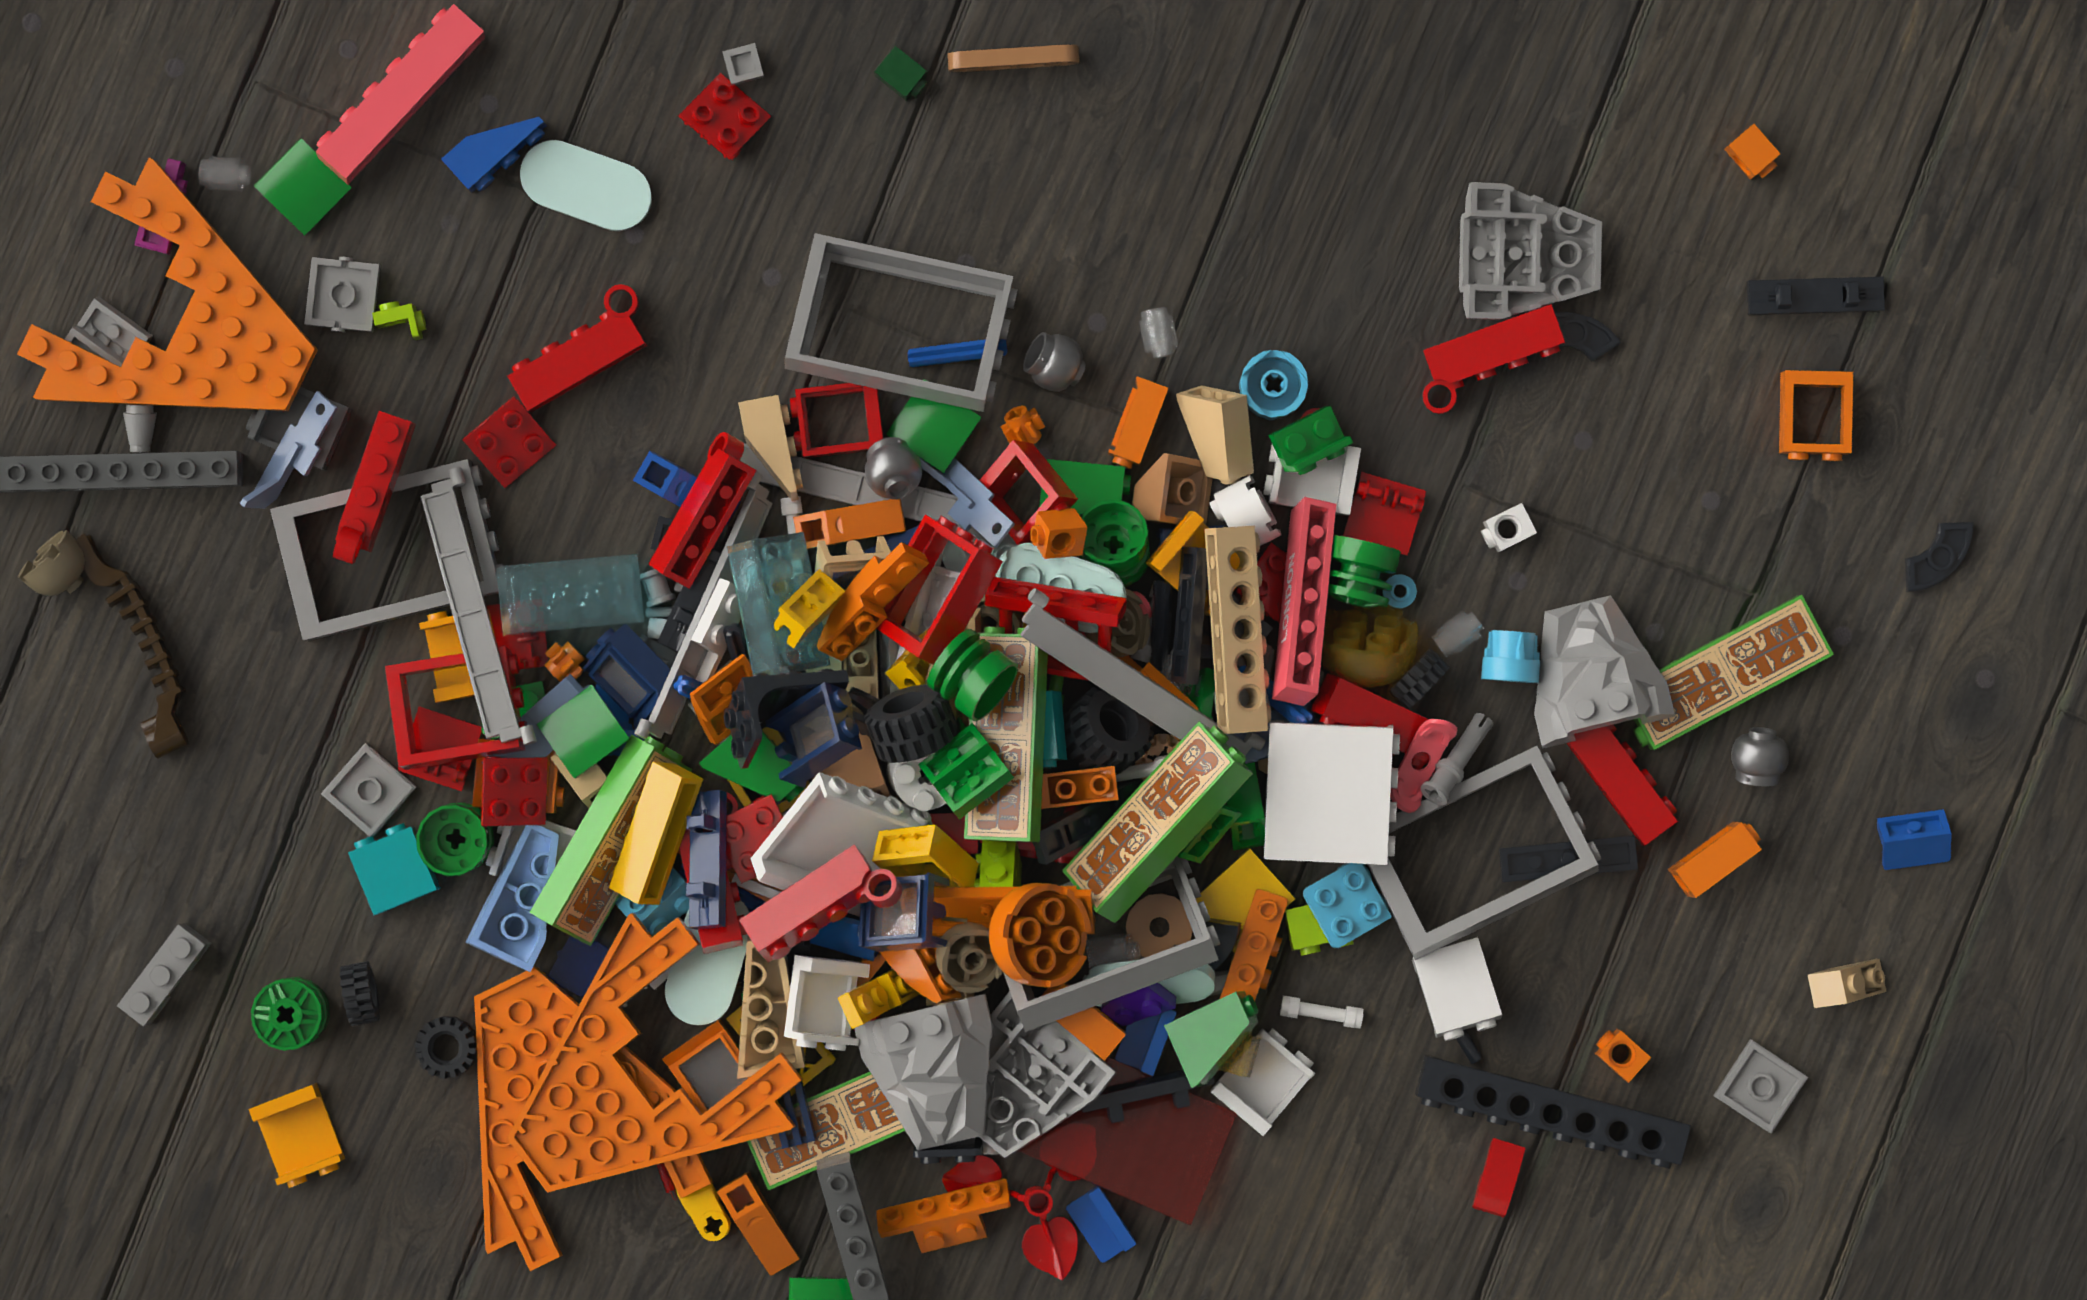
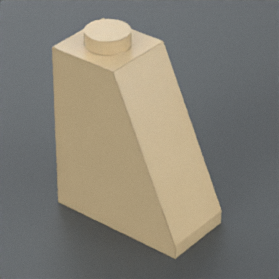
M1202 385L1177 393L1178 405L1206 477L1219 479L1222 484H1234L1240 481L1241 477L1254 473L1247 395Z

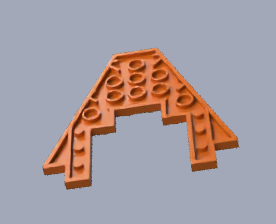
M148 158L135 186L105 172L91 202L180 245L165 276L195 290L166 351L135 337L121 367L31 324L17 355L46 368L33 398L41 401L289 411L318 349L157 161Z
M635 913L627 916L507 1136V1140L547 1193L777 1134L796 1127L777 1100L803 1081V1078L784 1053L777 1055L703 1114L683 1088L677 1090L655 1108L615 1055L641 1034L621 1006L700 945L699 941L680 917L674 919L652 937Z
M533 967L531 972L525 971L474 996L485 1250L489 1254L516 1241L530 1271L563 1255L521 1168L520 1163L523 1160L507 1140V1136L579 1006V1003L538 967ZM627 1046L615 1054L655 1108L676 1092L669 1083ZM700 1153L664 1162L680 1198L713 1183Z

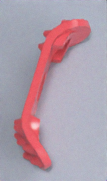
M1429 719L1417 730L1398 767V788H1391L1390 798L1392 802H1397L1398 809L1407 813H1413L1421 806L1423 795L1420 790L1421 786L1425 781H1429L1436 768L1435 765L1440 760L1445 748L1457 735L1458 730L1454 724L1446 720ZM1418 752H1426L1429 755L1428 765L1420 770L1414 769L1412 767L1413 756Z

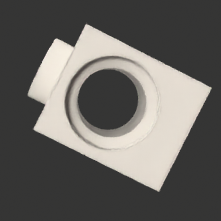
M1522 503L1484 521L1485 529L1481 530L1490 549L1495 547L1497 552L1537 533ZM1502 520H1509L1515 525V535L1510 539L1503 538L1498 532V525Z

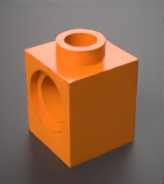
M1755 124L1751 125L1724 149L1750 180L1757 174L1764 178L1778 166L1774 159L1780 155L1779 151Z
M1075 508L1061 511H1038L1035 526H1032L1030 532L1031 541L1034 546H1037L1044 559L1081 556L1088 527Z
M1616 1029L1614 1033L1608 1030L1596 1043L1599 1049L1595 1054L1628 1083L1651 1059L1645 1051L1619 1029ZM1619 1044H1625L1629 1049V1056L1624 1062L1617 1063L1612 1058V1050Z

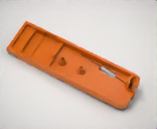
M1061 886L1070 889L1075 893L1074 897L1082 901L1087 910L1091 925V933L1087 934H1095V916L1092 908L1091 889H1077V886ZM1018 887L934 888V902L945 906V917L967 919V922L982 924L989 929L992 915L999 902L1009 892ZM908 888L903 892L902 911L905 914V923L902 929L905 934H915L917 888ZM1048 891L1037 893L1031 897L1067 899L1063 895ZM942 918L933 919L932 936H943L950 928L966 922L941 920Z

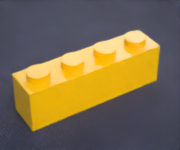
M652 762L651 768L646 775V782L639 802L635 807V814L629 831L625 836L618 863L613 870L610 889L637 904H660L687 827V816H691L703 778L675 763Z

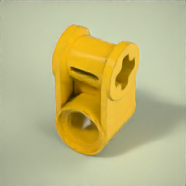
M713 1184L707 1185L683 1198H680L676 1190L684 1209L692 1218L704 1239L718 1241L729 1233L731 1221L720 1202V1197ZM710 1216L714 1220L721 1219L723 1225L719 1227L721 1233L718 1235L715 1231L709 1232L706 1228L710 1224Z

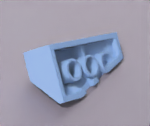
M525 825L465 943L531 972L546 940L547 923L529 912L555 869L559 834L540 825Z

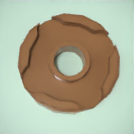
M1163 893L1147 895L1137 901L1129 911L1126 922L1127 938L1133 949L1144 958L1170 949L1174 945L1190 941L1193 933L1182 902L1174 896ZM1157 917H1162L1169 923V931L1162 937H1156L1150 932V923Z

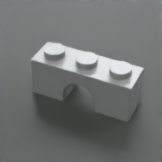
M186 923L178 924L118 1003L117 1007L142 1026L151 1025L170 1000V994L186 973L194 968L212 943Z

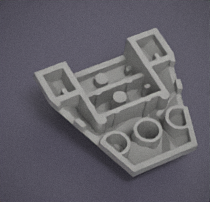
M1470 182L1466 195L1465 212L1461 215L1459 290L1460 293H1463V307L1466 318L1500 320L1600 290L1602 221L1566 207H1557L1543 201V198L1535 195L1529 196L1514 190V187L1504 183Z
M1611 595L1545 611L1539 683H1537L1534 712L1542 748L1576 741L1575 733L1637 718L1641 719L1642 724L1675 717L1667 681L1654 664Z
M1010 991L991 1014L994 1028L993 1038L990 1040L989 1059H991V1064L987 1076L986 1091H988L985 1135L979 1136L1006 1159L1095 1101L1117 1074L1109 1064L1057 1021L1025 1032Z
M986 994L871 1020L854 1028L856 1037L859 1039L858 1046L863 1062L871 1072L917 1150L985 1135L988 1091H986L987 1076L991 1064V1059H989L990 1040L993 1038L994 1028Z

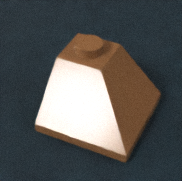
M1163 453L1135 484L1132 506L1141 512L1146 522L1177 526L1189 511H1195L1204 519L1203 523L1206 525L1213 478L1206 477L1200 460Z

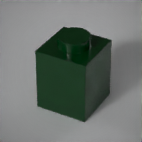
M896 46L893 47L874 71L875 77L905 101L911 95L917 98L928 84L925 80L927 71Z

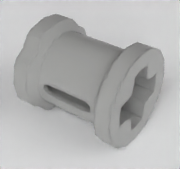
M653 569L637 575L638 581L643 582L649 600L646 603L648 608L676 599L675 594L670 591L666 577L657 570Z

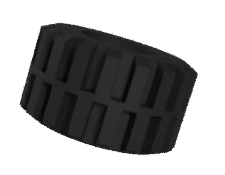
M927 684L903 688L883 697L869 708L864 716L880 760L889 763L908 762L931 755L954 739L953 737L957 735L959 729L949 700L942 698L940 692L933 691Z
M1098 686L1092 687L1066 709L1067 713L1063 715L1066 748H1069L1071 752L1069 754L1072 760L1076 759L1079 762L1078 766L1082 769L1115 766V774L1118 775L1145 755V752L1152 745L1150 741L1154 739V732L1150 730L1154 726L1152 721ZM1101 723L1111 731L1113 737L1104 730Z

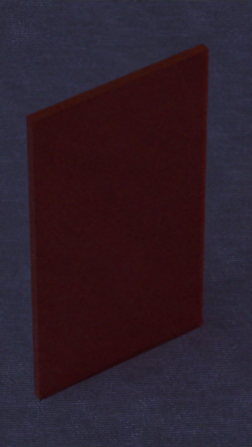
M1107 1057L1105 1060L1117 1072L1107 1086L1151 1077ZM1189 1092L1190 1106L1177 1109L1174 1106L1172 1094L1170 1093L1122 1104L1124 1121L1111 1123L1108 1120L1106 1108L1084 1113L1080 1109L1018 1152L1191 1226L1237 1114Z

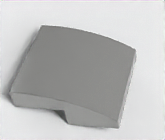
M98 296L93 299L79 323L71 328L65 340L121 367L135 337L149 343L153 335Z

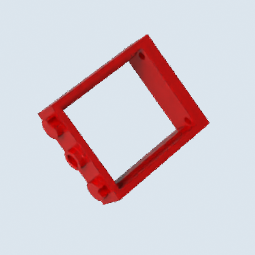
M925 514L908 546L924 553L929 564L884 607L887 618L876 629L916 657L934 665L950 642L965 630L1003 561L992 555L994 550L992 546L977 539L975 535L963 528L958 527V524L942 515L936 520ZM949 540L971 554L924 639H921L901 624Z
M506 646L498 647L518 724L521 728L526 726L527 723L526 721H521L519 708L524 707V697L521 687L516 688L515 675L520 672L517 655L512 654L511 650ZM463 653L385 666L398 765L404 770L482 758L489 755L525 751L523 740L519 738L506 743H501V740H494L417 753L406 676L467 666Z

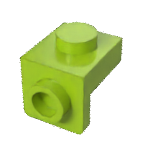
M399 301L379 305L380 311L372 312L374 324L379 329L409 322L413 339H423L421 331L427 329L422 310L417 311L416 306L412 303L400 306Z

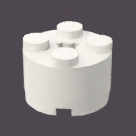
M1249 475L1215 493V500L1209 503L1217 519L1222 522L1225 521L1228 527L1255 525V532L1259 535L1261 546L1282 534L1279 529H1272L1271 526L1277 523L1260 489L1256 491L1254 487H1250V484L1255 481Z
M928 756L908 762H888L886 769L888 783L907 805L920 811H928L946 804L927 776L921 777L919 772L921 768L918 764Z

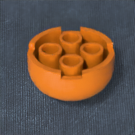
M1049 883L1025 884L1009 892L995 908L989 925L990 949L999 968L1014 981L1028 986L1055 987L1069 981L1081 969L1087 958L1083 954L1086 947L1087 933H1091V925L1084 904L1080 899L1074 897L1075 893L1070 889ZM1048 891L1063 895L1067 899L1031 897L1037 893Z

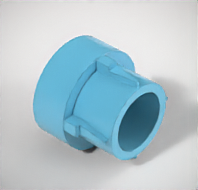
M1491 630L1489 632L1488 646L1484 650L1481 679L1539 683L1540 653L1537 652L1536 633Z

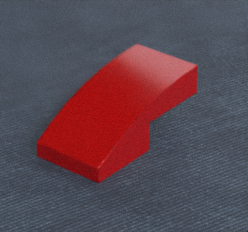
M1496 1138L1491 1140L1472 1208L1501 1217L1506 1216L1520 1171L1525 1147Z

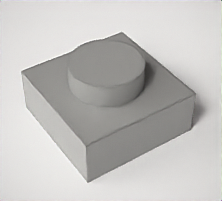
M755 43L723 51L732 86L764 77Z

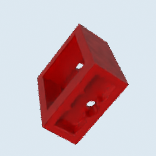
M844 383L795 389L796 397L790 398L792 418H798L800 431H794L796 452L802 451L803 458L865 452L875 442L883 439L878 389ZM864 392L869 441L812 448L806 399Z
M1013 440L980 479L995 495L991 502L1015 523L1008 534L1017 545L1032 543L1030 532L1032 526H1035L1038 511L1070 509L1078 500L1035 445L1029 442ZM1027 469L1047 493L1048 498L1024 525L1003 497Z

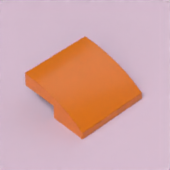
M744 654L739 655L690 693L691 702L698 720L709 741L715 745L731 734L730 729H727L724 724V710L728 708L732 700L733 691H736L742 677L756 675Z

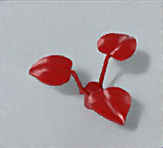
M1087 1124L1064 1125L1051 1131L1044 1138L1040 1145L1039 1157L1051 1169L1048 1172L1043 1187L1032 1186L1024 1194L1009 1189L1011 1197L1023 1201L1030 1214L1040 1217L1041 1224L1030 1226L1023 1236V1254L1034 1267L1060 1280L1067 1276L1074 1264L1078 1238L1074 1226L1065 1217L1057 1216L1047 1222L1046 1215L1053 1206V1200L1049 1191L1056 1171L1062 1179L1076 1181L1086 1177L1093 1169L1097 1155L1095 1128ZM978 1155L975 1162H959L943 1174L942 1182L947 1192H952L1001 1180L1002 1173L1000 1167L993 1159L984 1155Z

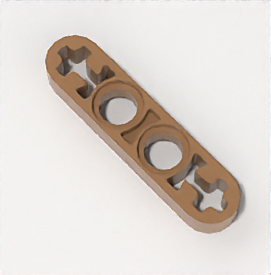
M1078 45L971 50L947 54L949 72L1067 66L1080 63Z

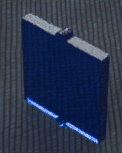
M570 936L563 949L557 951L558 958L548 977L558 985L583 998L610 948L595 940L589 946Z

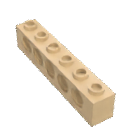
M1255 525L1205 529L1217 726L1223 731V734L1268 731V723L1271 721V709L1269 704L1266 703L1265 690L1269 686V676L1267 670L1264 669L1263 655L1266 654L1267 643L1261 629V621L1264 619V605L1259 599V587L1262 584V572L1260 567L1257 566V553L1260 549L1259 535L1255 532ZM1234 552L1240 558V565L1236 570L1230 564V557ZM1235 587H1239L1242 591V599L1239 604H1236L1232 598V592ZM1239 620L1243 623L1245 629L1241 638L1236 636L1234 630ZM1240 655H1243L1247 661L1246 669L1242 673L1237 668V660ZM1243 689L1249 694V701L1244 707L1239 701V694Z

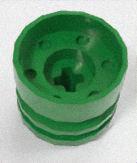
M1118 500L1102 501L1088 508L1081 517L1088 528L1083 554L1080 558L1111 569L1122 580L1124 587L1139 581L1148 569L1146 562L1150 558L1147 524L1141 512L1128 502Z
M1333 535L1331 560L1341 563L1340 570L1330 569L1329 577L1337 579V584H1329L1328 595L1338 602L1358 607L1388 608L1390 599L1375 595L1376 589L1392 591L1393 586L1380 580L1379 577L1380 573H1396L1401 551L1368 541Z
M967 629L955 637L943 650L929 673L927 685L933 691L940 692L941 697L946 700L956 697L955 708L972 721L977 722L987 716L1009 691L1018 673V664L999 650L989 654L991 649L990 642L985 639L980 640V635L977 632Z
M465 802L443 805L429 812L420 822L416 834L417 851L423 863L432 871L445 876L462 875L482 866L487 860L489 852L495 844L494 827L481 826L482 810ZM459 829L460 835L466 837V841L460 843L457 847L456 841L451 839V834L457 833Z
M301 977L283 978L266 985L254 998L251 1008L252 1026L258 1038L269 1047L279 1050L298 1049L317 1040L325 1031L330 1017L329 1001L323 990L313 981ZM282 1007L285 1009L292 1007L295 1010L292 1014L294 1021H284L281 1018L285 1013Z

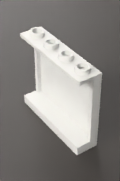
M1281 720L1270 721L1264 859L1387 865L1388 856H1395V836H1389V822L1396 823L1397 802H1390L1391 788H1398V768H1392V754L1399 755L1400 734H1393V725L1374 727L1284 723Z
M819 772L751 857V862L759 882L785 890L854 844L865 856L873 871L881 869L872 862L879 831L933 824L931 816L927 811L913 808L900 802L895 797H886L875 793L868 787L853 785L838 776L832 777ZM860 903L850 909L848 913L860 917Z

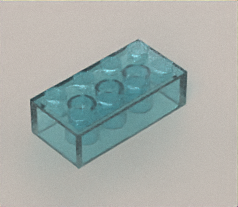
M804 532L752 539L727 546L753 676L759 673L780 675L791 671L805 672L830 666L829 655L819 651L816 646L823 630L822 621L794 649L787 644V638L791 634L789 628L783 625L778 631L774 629V622L780 614L778 611L780 606L812 576Z
M638 554L505 565L496 569L503 636L621 626L625 623L632 625L644 622Z

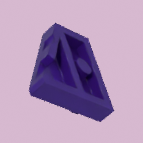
M1155 983L1102 1003L1101 1011L1121 1026L1131 1025L1134 1022L1175 1009L1177 997L1161 984Z

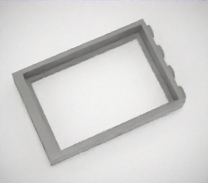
M815 233L785 355V369L984 412L986 401L993 402L997 382L991 381L993 370L1000 371L1004 351L998 350L1000 339L1007 340L1011 320L1005 319L1007 308L1014 309L1018 289L1012 288L1013 276ZM831 262L994 297L995 302L975 390L969 391L809 356Z
M466 459L399 476L393 492L449 479L450 469L462 467L466 484L461 486V491L484 581L480 582L483 596L504 592L502 584L507 583L506 572L503 564L497 565L494 551L499 550L495 531L489 532L486 519L491 518L487 499L480 498L478 486L483 485L478 465L472 466V462ZM351 489L270 509L303 641H311L450 606L447 592L442 591L320 622L294 517L346 505Z
M1538 746L1454 785L1449 793V801L1445 805H1437L1425 799L1421 801V806L1415 812L1407 813L1401 811L1397 813L1396 823L1389 822V833L1531 765L1579 859L1427 933L1389 858L1387 865L1367 864L1415 960L1598 872L1597 861L1601 860L1599 851L1593 841L1586 842L1582 831L1586 830L1584 822L1578 811L1571 812L1566 803L1571 800L1563 782L1556 783L1551 773L1556 770L1547 752L1541 754Z
M1177 856L1149 887L1173 879L1196 939L1036 999L1031 986L1018 983L1004 973L1025 1032L1219 960L1214 946L1220 945L1213 925L1206 927L1205 922L1211 920L1204 901L1197 903L1195 899L1201 897L1198 885L1194 877L1188 879L1186 876L1192 873L1188 860ZM1070 881V882L1065 883V884H1062V885H1060V886H1074V885H1073V883Z

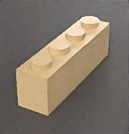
M747 936L737 1079L751 1077L780 1053H784L795 1069L804 1068L805 1066L804 1048L796 1046L797 1039L784 1037L791 986L787 955L768 963L757 951L749 936Z

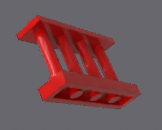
M993 578L985 593V606L999 609V627L1005 628V634H1012L1013 610L1027 612L1033 604L1028 600V595L1032 589L1036 588L1050 598L1048 604L1043 609L1057 618H1063L1065 623L1076 631H1079V621L1097 624L1098 645L1111 653L1112 627H1118L1126 611L1127 598L1006 578ZM1048 654L1047 674L1087 680Z

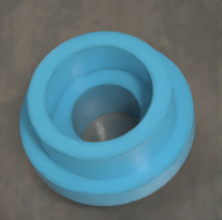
M1398 574L1386 581L1393 586L1392 591L1383 590V597L1390 599V606L1405 608L1415 600L1417 588L1410 577ZM1396 585H1403L1406 588V595L1404 597L1398 598L1395 596L1394 588Z

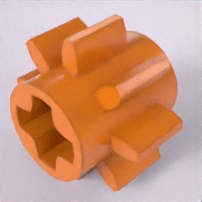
M1023 405L1009 410L1004 416L1006 424L1001 426L1009 444L1013 440L1035 444L1042 436L1040 429L1045 428L1036 408L1028 411L1026 406Z
M569 641L563 646L555 642L545 652L550 659L544 666L560 682L569 674L576 680L584 671L580 664L585 660V657Z

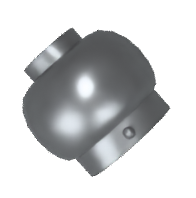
M1042 332L1030 345L1024 359L1023 369L1032 375L1034 382L1040 387L1059 392L1066 389L1069 385L1075 386L1079 382L1086 364L1082 361L1083 354L1076 341L1064 335L1054 334L1051 336Z
M894 437L885 438L875 442L868 449L865 477L868 486L876 495L895 500L907 497L919 485L922 477L921 461L916 453L909 448L905 440Z
M1752 727L1749 729V733L1742 734L1735 740L1731 751V760L1736 769V780L1744 784L1764 787L1775 786L1780 783V775L1786 770L1788 765L1789 751L1784 740L1776 736L1775 730Z

